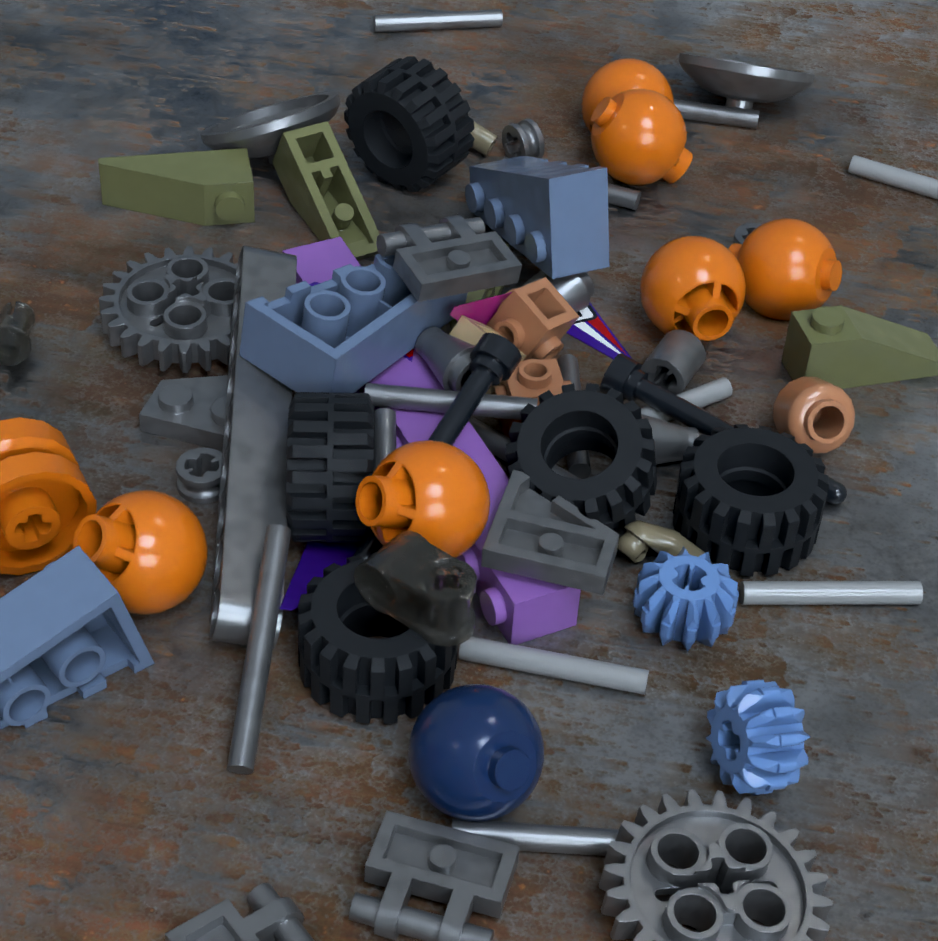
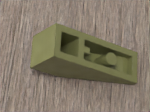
M326 121L284 132L272 163L291 205L319 241L341 236L357 261L379 254L376 241L380 233L329 122Z
M247 148L98 158L103 205L203 226L255 222L254 181Z
M842 305L822 306L815 309L791 312L781 361L792 380L800 377H818L835 386L846 389L938 376V348L927 333Z

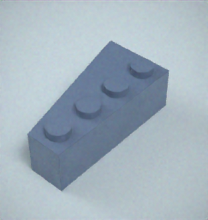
M519 156L469 166L470 184L466 185L465 197L471 213L480 217L485 224L496 231L550 278L556 279L610 267L607 167L589 168L586 164L567 165L565 161L548 162V159Z
M376 254L374 264L366 267H354L348 264L333 270L332 279L320 284L310 286L306 281H302L286 287L285 296L268 302L261 296L245 302L239 356L295 392L354 393L415 348L417 338L425 329L429 327L442 328L454 318L450 316L451 311L455 306L466 303L468 293L418 302L393 268L395 255L383 257L380 254Z
M79 545L58 560L49 563L43 570L0 598V730L9 725H23L26 729L48 718L47 707L77 691L85 699L107 688L105 677L127 666L134 673H137L155 664L119 592Z

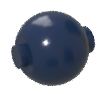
M468 684L445 691L434 698L422 710L413 726L409 739V766L417 788L424 798L436 809L459 820L471 822L489 821L514 811L533 792L543 769L544 742L535 717L517 697L498 687L485 684Z

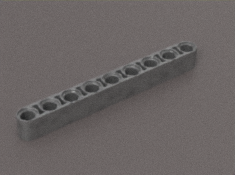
M244 245L240 251L234 284L210 621V640L247 645L266 527L270 524L287 525V431L289 405L292 399L291 388L239 356L245 302L261 296L268 302L284 297L286 287L296 284L297 272L296 255ZM284 581L282 587L280 606L284 599ZM279 609L273 649L277 644L283 615V610Z

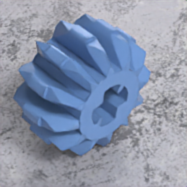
M684 546L677 556L660 550L657 558L653 562L644 563L642 570L638 574L633 596L634 615L640 617L643 633H659L662 646L675 640L681 642L688 652L697 640L706 646L712 647L719 634H728L729 627L733 625L739 597L737 590L738 582L730 578L728 564H711L709 551L697 557L690 555Z
M763 679L742 681L741 685L730 686L728 690L717 692L714 701L715 708L707 711V718L711 725V734L706 736V739L711 743L713 749L710 759L711 764L720 766V778L723 785H733L739 794L762 795L772 793L773 790L785 789L787 785L798 783L800 768L808 765L804 741L809 739L810 735L803 730L802 721L805 711L804 709L795 708V697L792 690L779 688L775 681L764 682Z

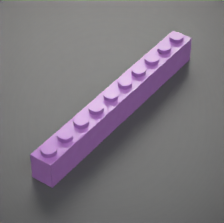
M341 236L282 250V253L297 256L296 284L302 281H306L308 284L313 282L322 283L332 279L333 270L348 264L354 267L361 266ZM415 348L412 362L403 356L368 382L444 390L424 358L416 352ZM365 385L354 393H364ZM374 407V411L384 407ZM390 408L396 412V449L408 443L428 440L445 413ZM468 421L453 446L469 455L481 469L489 489L490 511L486 526L479 539L469 550L454 559V565L460 580L466 584H471L480 598V605L485 619L491 626H498L509 644H521L575 626L577 624L580 589L481 566L482 548L509 478Z

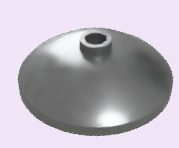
M680 53L679 64L682 69L701 88L712 94L726 97L725 106L752 110L754 102H777L798 94L813 84L815 75L687 53Z
M324 92L293 98L228 118L204 129L200 135L203 144L213 150L247 148L249 158L267 156L269 164H273L274 155L284 132L326 121L329 122L336 114L341 102L337 92Z

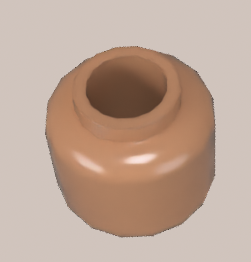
M800 377L790 381L779 391L773 405V420L779 434L785 432L794 436L796 443L807 444L814 450L813 453H828L839 448L849 438L854 427L855 410L851 398L842 388L818 377Z

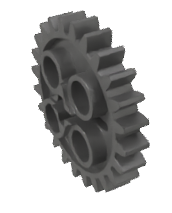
M187 246L182 255H176L169 247L165 248L164 257L157 258L147 252L144 253V264L129 260L126 262L127 272L114 271L112 273L113 283L103 284L104 296L99 297L103 334H108L111 347L121 345L122 357L126 358L138 353L140 366H145L154 359L159 360L160 371H166L172 363H179L183 373H188L192 363H199L206 371L211 370V360L218 359L222 363L229 365L234 284L238 264H233V253L228 252L220 258L214 257L213 248L208 247L202 255L194 254L192 246Z
M689 789L682 807L670 795L664 794L662 795L657 812L642 804L639 806L634 823L626 820L621 823L616 841H610L599 882V888L606 891L601 906V913L616 917L610 933L612 940L824 941L830 925L825 921L833 906L831 899L822 896L829 879L827 874L810 872L817 856L815 850L795 851L793 848L800 832L797 828L788 829L781 833L773 829L777 816L775 811L771 810L760 819L751 816L752 805L749 798L745 797L737 809L727 807L723 791L717 790L711 805L702 803L700 796L694 789ZM667 864H672L678 867L679 869L673 868ZM751 919H755L763 923L765 926H761L757 923H754ZM681 924L689 925L695 928L698 932L690 931L684 928Z

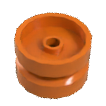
M17 417L0 420V574L23 575L41 571L49 563L58 560L73 550L75 530L82 519L88 515L96 514L97 501L62 432L43 420Z

